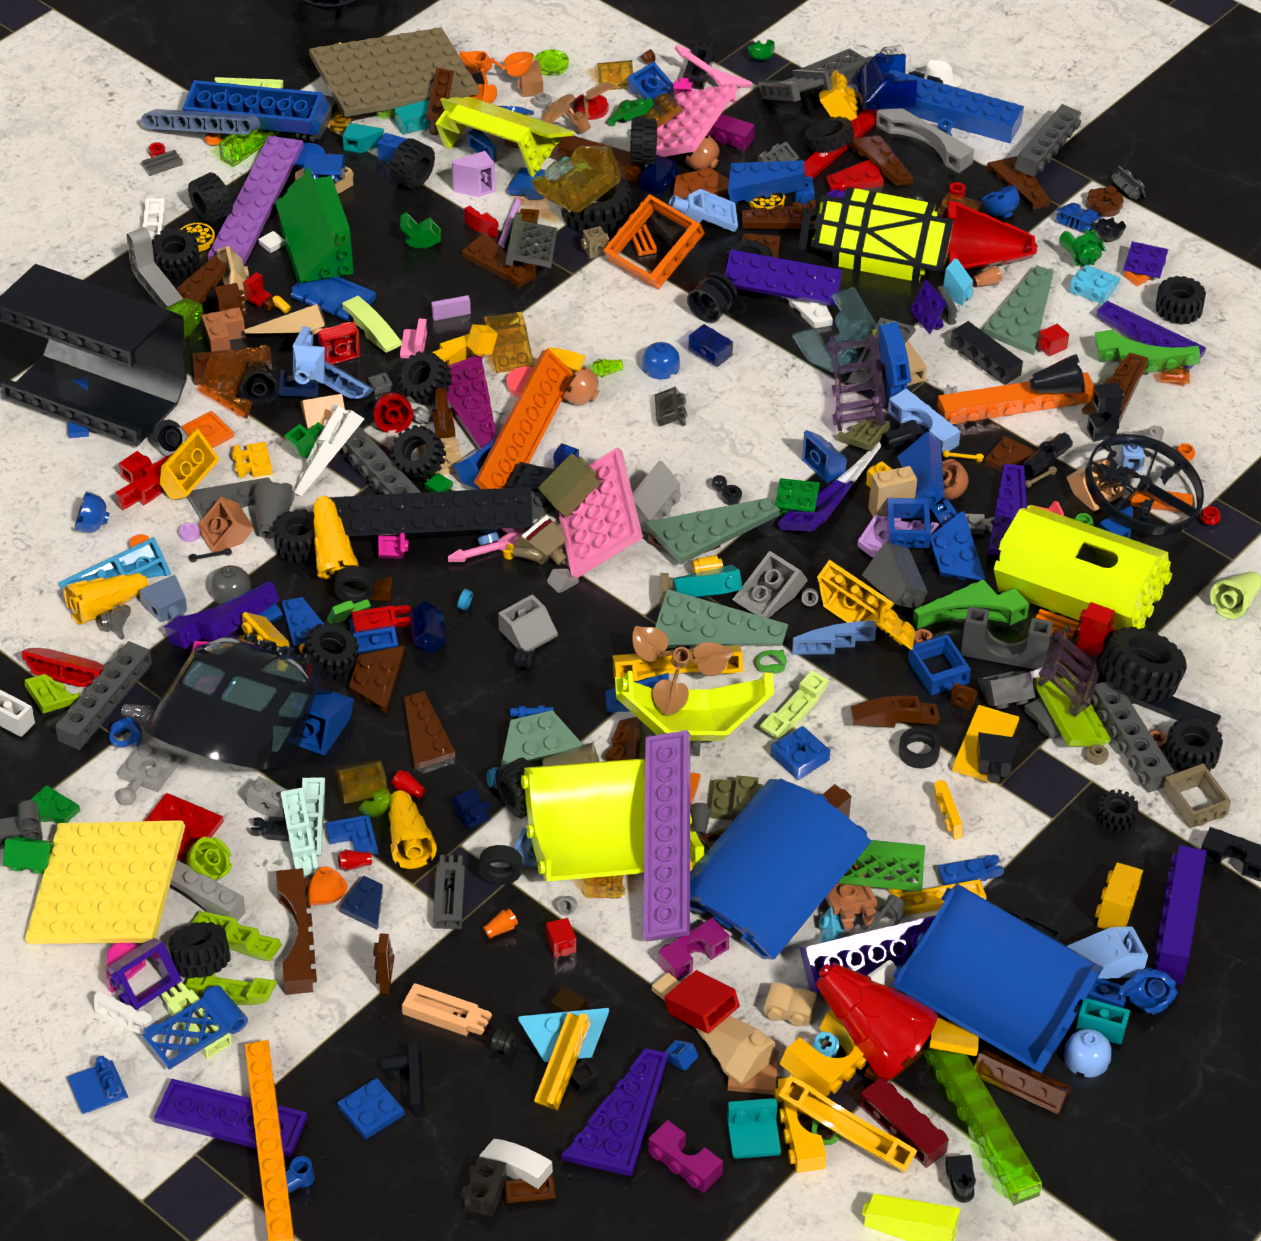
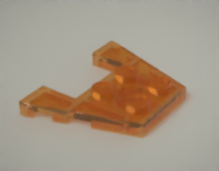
M260 345L259 348L252 349L248 347L241 351L230 350L210 354L199 391L244 419H247L252 402L247 399L235 398L246 362L265 364L270 348L267 345Z

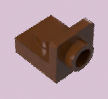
M520 262L519 266L506 273V279L520 288L536 278V265Z

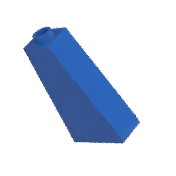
M927 431L898 456V460L902 467L910 466L917 478L916 498H928L930 509L944 498L945 494L941 444Z

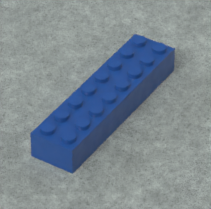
M890 69L877 89V107L883 108L892 102L920 119L938 123L939 120L947 118L953 121V128L1006 143L1012 142L1022 124L1024 106L902 73L897 70Z
M194 80L182 110L251 114L258 117L260 121L258 129L318 135L329 104L322 92Z

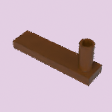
M436 68L427 113V120L430 121L429 133L431 135L439 134L435 123L445 111L440 98L449 99L454 76L453 70Z

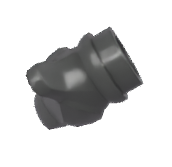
M122 603L120 607L113 608L110 613L100 614L102 631L107 630L109 632L113 630L119 635L121 640L124 639L123 627L131 614L130 606Z

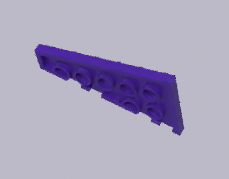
M645 1048L630 1067V1071L624 1079L618 1082L613 1093L607 1096L588 1120L584 1130L574 1138L573 1144L563 1152L561 1160L632 1177L668 1061V1053Z

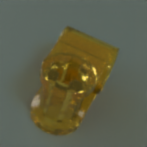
M616 875L615 879L614 876L582 878V894L589 899L621 898L625 895V887L622 883L624 875Z

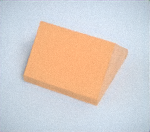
M342 394L301 401L307 429L317 422L323 425L325 420H329L332 415L330 411L332 405H338L345 409Z

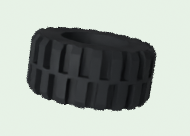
M587 169L583 170L582 173L577 172L563 184L561 191L562 217L575 231L579 230L580 233H583V230L601 226L604 233H613L616 229L619 230V228L623 227L631 215L630 186L622 176H618L613 171L611 173L605 169L603 171L598 169L588 171Z
M1125 627L1117 630L1110 637L1101 657L1100 667L1103 676H1106V680L1112 683L1113 687L1117 690L1120 689L1124 694L1134 696L1138 700L1144 699L1147 702L1153 700L1161 702L1171 698L1176 693L1186 672L1187 663L1181 649H1178L1174 642L1168 641V638L1165 636L1162 637L1157 632H1150L1145 628Z

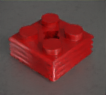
M344 322L338 326L326 327L318 331L319 347H325V361L335 364L360 357L359 330L355 322Z

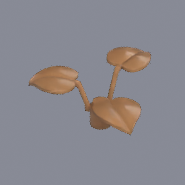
M605 82L589 89L586 92L587 95L584 96L585 114L582 111L574 113L569 103L575 100L574 95H564L547 107L548 111L543 113L542 120L552 124L556 119L566 114L573 122L577 132L583 133L591 128L588 122L590 116L588 114L587 101L610 89L617 88V86Z
M635 626L633 631V647L638 657L642 660L654 662L659 655L661 657L672 656L671 662L676 667L673 681L667 679L660 680L655 684L652 692L655 704L664 715L677 713L685 706L688 700L689 691L687 686L676 682L680 669L686 667L689 660L693 664L698 663V670L703 675L716 676L725 669L733 654L731 649L711 642L697 645L693 650V655L685 647H678L670 652L662 653L668 647V637L663 631L653 627Z

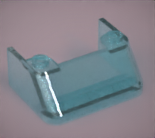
M854 287L832 293L831 295L840 309L835 318L836 326L840 332L827 346L816 328L792 335L808 362L836 375L846 374L858 362L855 342L871 336L877 325Z

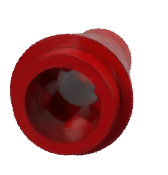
M399 770L392 780V785L395 786L396 790L405 791L417 799L422 797L426 789L408 771Z
M344 849L343 852H338L339 869L345 870V872L372 865L371 852Z

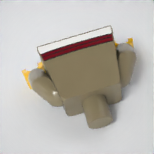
M545 515L520 536L516 543L517 547H514L511 543L507 544V550H502L504 558L508 560L514 557L526 558L539 564H544L551 558L558 566L567 559V556L561 551L566 542L562 525L553 522L548 515Z

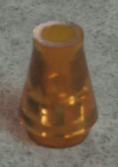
M1181 367L1162 371V383L1181 386L1190 384V369Z

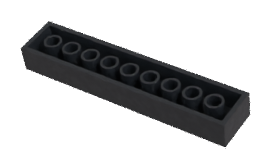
M531 487L328 497L335 503L338 516L341 518L345 533L348 535L350 542L378 540V536H399L400 533H405V539L488 535L495 532L498 534L525 533L533 526Z

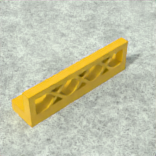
M571 1013L567 1014L536 1094L535 1103L558 1111L591 1024L588 1015L580 1013V1016Z

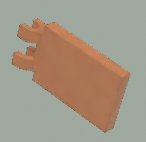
M857 864L851 866L854 871L860 869ZM837 883L825 898L829 907L833 908V915L840 914L844 930L853 929L854 925L851 919L855 918V914L862 913L866 926L872 923L874 920L873 915H876L877 900L870 886Z

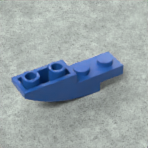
M897 321L878 325L881 363L885 364L888 402L889 398L908 389L907 383L911 382L908 355Z

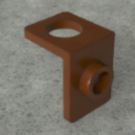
M954 683L950 704L971 710L978 691Z

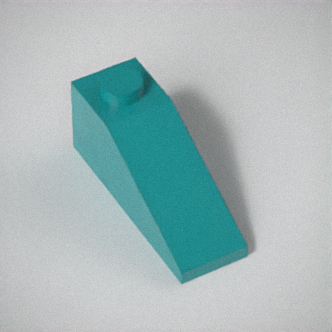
M734 565L673 578L675 592L693 597L725 594L743 589L740 570Z

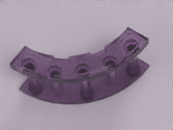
M877 329L869 330L866 339L836 343L835 336H831L830 342L827 343L828 354H832L835 385H832L833 396H836L835 414H832L834 426L838 427V431H842L844 422L871 418L877 420V426L885 425L886 411H883V406H886L883 366L878 365V360H880V344ZM860 347L871 349L872 359H869V361L839 365L837 351ZM864 369L873 370L874 379H871L869 382L841 385L840 373ZM869 389L875 391V397H872V399L843 403L842 393ZM873 407L870 411L843 415V411Z

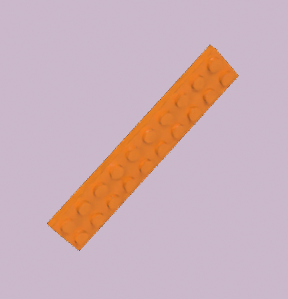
M546 349L541 354L474 480V483L481 489L507 488V484L520 462L529 464L575 376L549 349Z

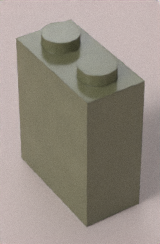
M572 453L538 487L553 506L566 517L601 483L595 477L598 473L591 466H588L589 463L581 456L577 458Z

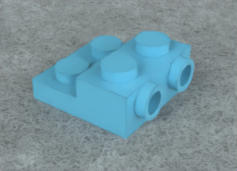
M1086 265L1071 280L1069 292L1104 304L1119 285L1120 277Z

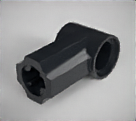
M909 420L903 424L902 428L883 433V439L886 448L891 449L908 443L912 445L925 433L916 420Z

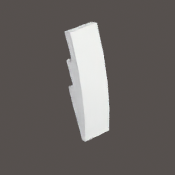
M164 198L146 199L143 227H146L149 231L151 241L155 239L154 236L156 234H160V231L164 230Z

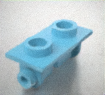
M830 907L821 916L819 921V927L822 932L821 943L844 937V935H839L844 933L840 914L833 915V908Z

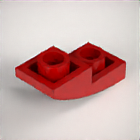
M471 205L464 208L465 223L482 234L486 232L491 237L498 236V221L486 212L481 215Z

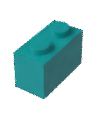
M428 100L394 108L395 123L403 135L430 127V121L427 120L430 103Z
M1086 998L1080 1010L1076 1032L1081 1029H1094L1101 1032L1108 1041L1122 1045L1130 1010Z

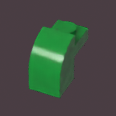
M407 212L401 215L400 228L406 234V243L409 246L428 248L441 241V229L431 218L418 224Z
M317 422L306 430L301 424H298L284 436L288 446L301 457L308 458L324 426Z

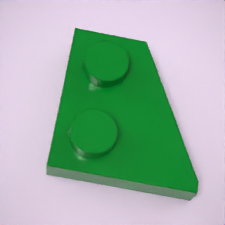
M652 98L624 100L607 121L611 127L615 126L619 119L624 118L625 121L642 116L650 110L654 102Z
M47 785L31 799V801H35L38 804L41 822L68 823L80 812V806Z

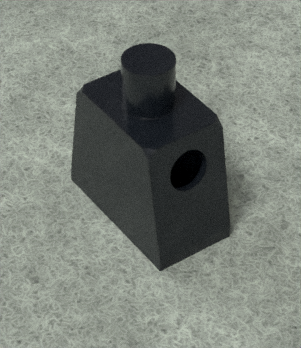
M979 732L976 747L978 772L986 774L987 780L991 783L999 782L1000 777H1009L1018 754L1020 738Z

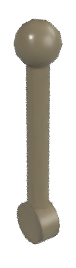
M1050 467L1049 471L1038 477L1026 480L1025 487L1030 488L1038 480L1050 474L1055 475L1057 472L1056 467Z

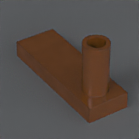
M435 389L436 409L432 410L435 434L439 438L456 437L452 408H448L447 389Z

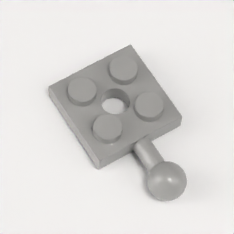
M141 743L119 771L120 778L133 782L129 788H123L119 792V801L124 805L133 804L136 800V792L141 786L158 792L180 764V757ZM150 765H151V766H155V767H152V768H149V769H146V768H145V767L150 766Z

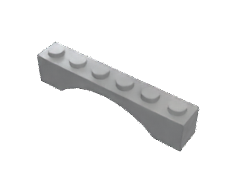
M890 102L877 111V127L889 134L906 135L926 142L940 154L945 166L957 173L962 172L973 163V148L894 103Z
M176 860L170 885L189 895L209 913L236 918L237 921L246 913L244 896L206 875L196 873L186 864Z

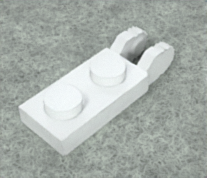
M101 991L94 995L95 1012L130 1031L141 1034V1036L144 1034V1029L151 1026L152 1016L147 1014V1012H137L132 1006L126 1005L116 1000L112 995H107Z

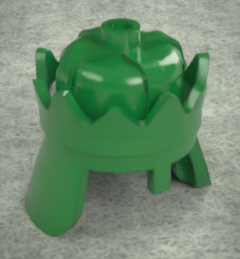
M1086 229L1084 231L1085 234L1077 239L1070 232L1064 231L1060 236L1059 243L1065 250L1071 253L1076 266L1079 264L1083 267L1084 265H1094L1102 257V251H1106L1103 242L1096 236L1095 229L1091 230V232Z

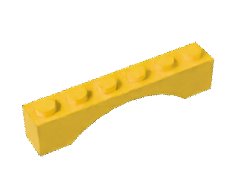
M725 646L731 649L733 654L720 674L743 672V652L740 646ZM688 649L690 654L693 655L694 649ZM637 654L613 655L614 678L624 677L628 671H632L633 681H639L665 673L673 674L676 667L671 662L672 656L661 657L659 655L654 662H646L639 658ZM689 660L687 666L680 669L679 673L700 672L697 667L698 663L693 664Z
M790 1075L778 1095L780 1100L902 1173H905L918 1151L839 1106L792 1075Z

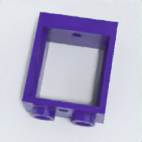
M156 938L148 940L107 967L110 973V982L120 992L119 1000L126 1005L132 1006L135 1010H138L182 981L163 941ZM152 955L163 979L135 996L124 973Z

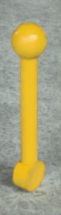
M948 450L942 452L945 458L949 456L976 459L977 462H982L984 459L982 454L951 453Z

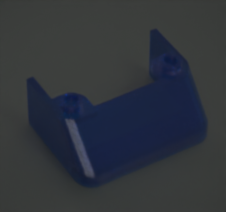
M876 53L854 77L853 86L862 108L867 110L916 108L917 80H898L894 74L888 73L890 69L905 73L906 54Z

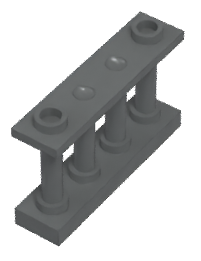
M792 70L793 78L784 81L762 80L758 82L762 99L795 102L801 100L800 92L809 89H832L831 77L825 71Z

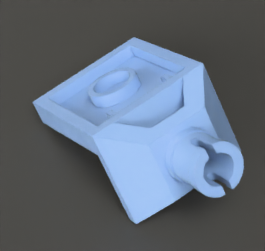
M703 189L689 194L686 199L676 195L670 198L669 206L698 223L703 219L708 223L716 224L723 229L733 232L738 228L736 205L732 201Z
M303 326L293 344V380L300 384L308 382L324 384L325 347L312 346L313 335L310 334L311 327Z

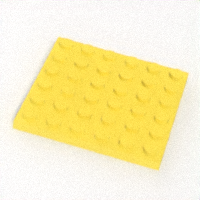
M184 822L58 823L49 864L45 868L25 940L27 943H145L156 938L185 829Z

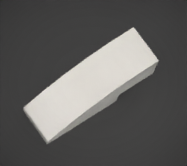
M493 1139L479 1155L480 1159L514 1180L522 1179L537 1189L553 1172L551 1160L528 1148L505 1140Z

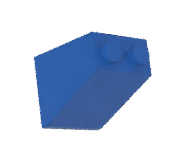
M334 691L332 694L316 693L299 747L326 755L350 720L354 699ZM304 694L292 703L290 717H298L304 701Z

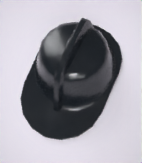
M170 419L157 423L153 431L154 442L165 457L174 453L188 437L184 429L177 422Z

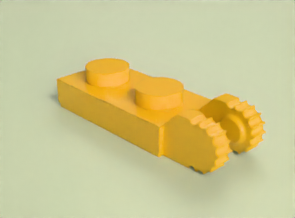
M938 780L934 784V796L936 803L939 804L941 815H946L945 825L947 831L952 832L954 840L962 838V821L946 781Z

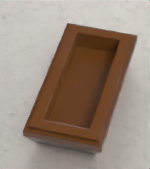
M553 1176L548 1177L539 1189L522 1179L505 1181L506 1200L509 1204L556 1199Z

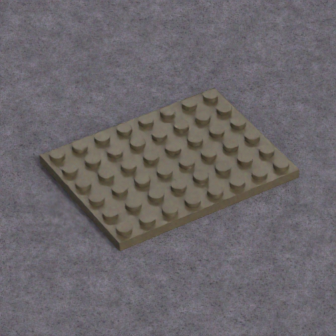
M442 27L309 49V55L344 117L394 109L424 100L430 102L436 68L454 71L449 99L479 94L478 85Z

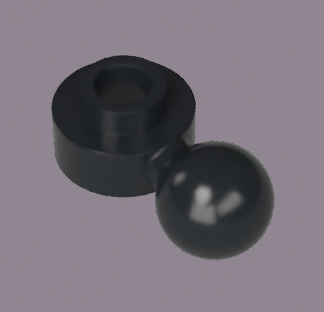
M722 475L714 476L711 485L715 490L722 491V501L727 505L740 503L742 498L741 489L736 485H727V479Z

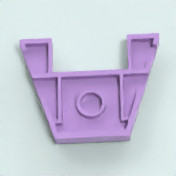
M875 515L858 540L857 546L873 558L884 542H888L886 516ZM894 518L895 530H924V524H921L919 520L905 522L901 521V518ZM931 522V535L938 530V523Z

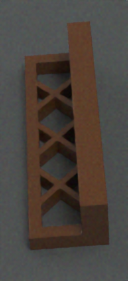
M988 1048L979 1053L971 1075L1056 1114L1061 1112L1066 1097L1071 1094L1073 1087Z

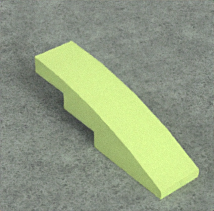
M356 296L342 303L343 310L353 316L355 324L365 331V337L387 353L402 345L401 340L390 326L362 298Z

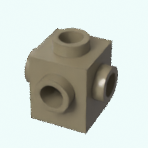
M601 226L583 230L581 245L589 259L606 255L604 248L609 242V237L607 233H604Z

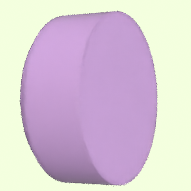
M191 522L181 525L179 528L180 538L185 542L196 541L200 537L199 526Z

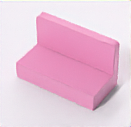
M426 319L418 320L417 330H404L400 358H409L412 354L416 355L418 351L423 353L427 337Z

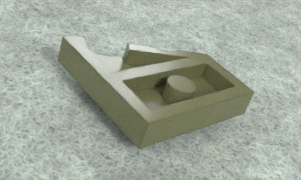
M872 416L862 423L853 425L852 430L845 434L842 431L839 432L837 438L838 441L872 451L882 439L883 433L890 429V422Z

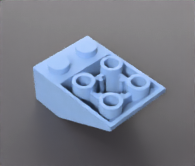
M1110 927L1067 946L1103 967L1098 979L1132 978L1137 971L1145 969L1148 954L1133 927Z

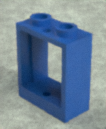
M888 498L886 508L888 542L906 546L907 548H929L931 539L929 499ZM894 518H923L924 530H895Z
M948 634L913 645L912 650L909 649L908 661L931 696L952 689L954 683L960 685L969 684L971 669ZM944 653L953 668L931 675L922 660Z

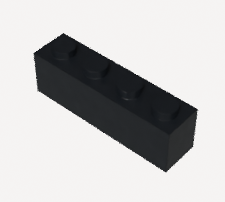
M967 321L952 330L950 345L1003 385L1021 376L1023 361L974 324Z

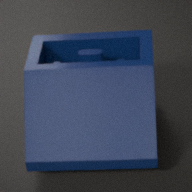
M306 154L304 171L309 166L313 179L332 176L333 182H340V179H345L344 155Z

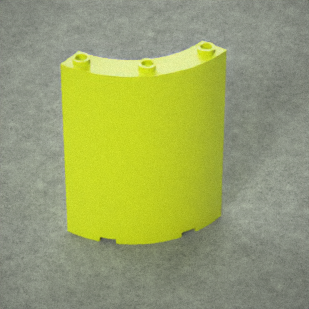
M645 758L524 768V775L521 776V785L525 789L529 823L527 825V837L532 840L538 862V872L543 875L546 881L644 873ZM690 829V859L693 869L704 856V846L699 840L696 831L691 832Z

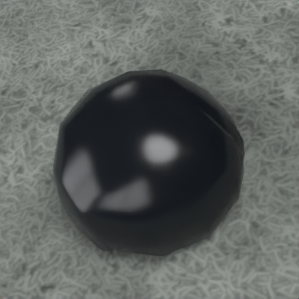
M1113 217L1108 220L1104 218L1099 219L1096 224L1097 234L1107 241L1118 240L1126 229L1124 221L1116 223Z

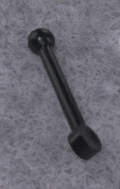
M226 548L224 551L190 554L189 561L196 562L197 559L219 555L229 556L232 554V550Z

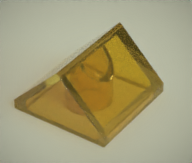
M632 60L597 63L594 66L598 84L608 82L617 86V88L610 90L627 89L628 82L626 80L628 76L633 74Z

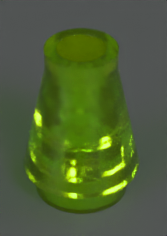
M598 359L593 362V372L597 377L603 378L623 370L621 359Z

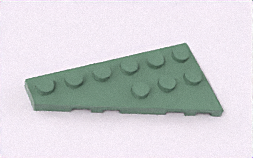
M769 498L647 521L645 522V529L681 565L779 516L780 509Z

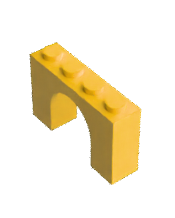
M832 1010L826 1013L819 1029L837 1037L847 1056L843 1058L825 1056L799 1037L786 1048L779 1063L799 1080L826 1097L831 1092L835 1094L840 1089L844 1080L848 1082L855 1074L856 1069L861 1070L868 1062L859 1047L855 1045L841 1020L836 1018Z

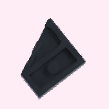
M520 462L509 480L507 488L531 487V490H539L538 487L556 469Z

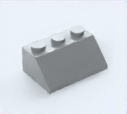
M660 460L632 493L643 533L650 534L645 529V522L668 516L673 505L677 504L681 498L679 481Z

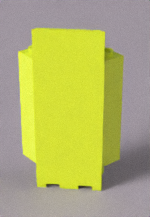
M469 96L464 98L452 97L450 99L440 98L445 111L435 123L444 146L449 149L452 148L467 126L518 143L531 177H534L537 171L541 169L542 164L551 155L552 150L559 144L561 138L573 136L575 133L574 131Z

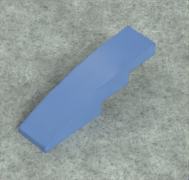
M873 620L856 621L809 631L793 637L792 655L835 654V648L855 647V641H875L877 626Z

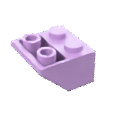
M486 151L452 161L453 191L475 197L495 192V163Z

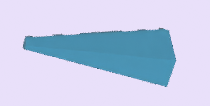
M152 537L59 583L64 588L71 583L84 580L90 581L102 577L105 579L121 574L141 573L147 578L170 575L171 571L155 537Z

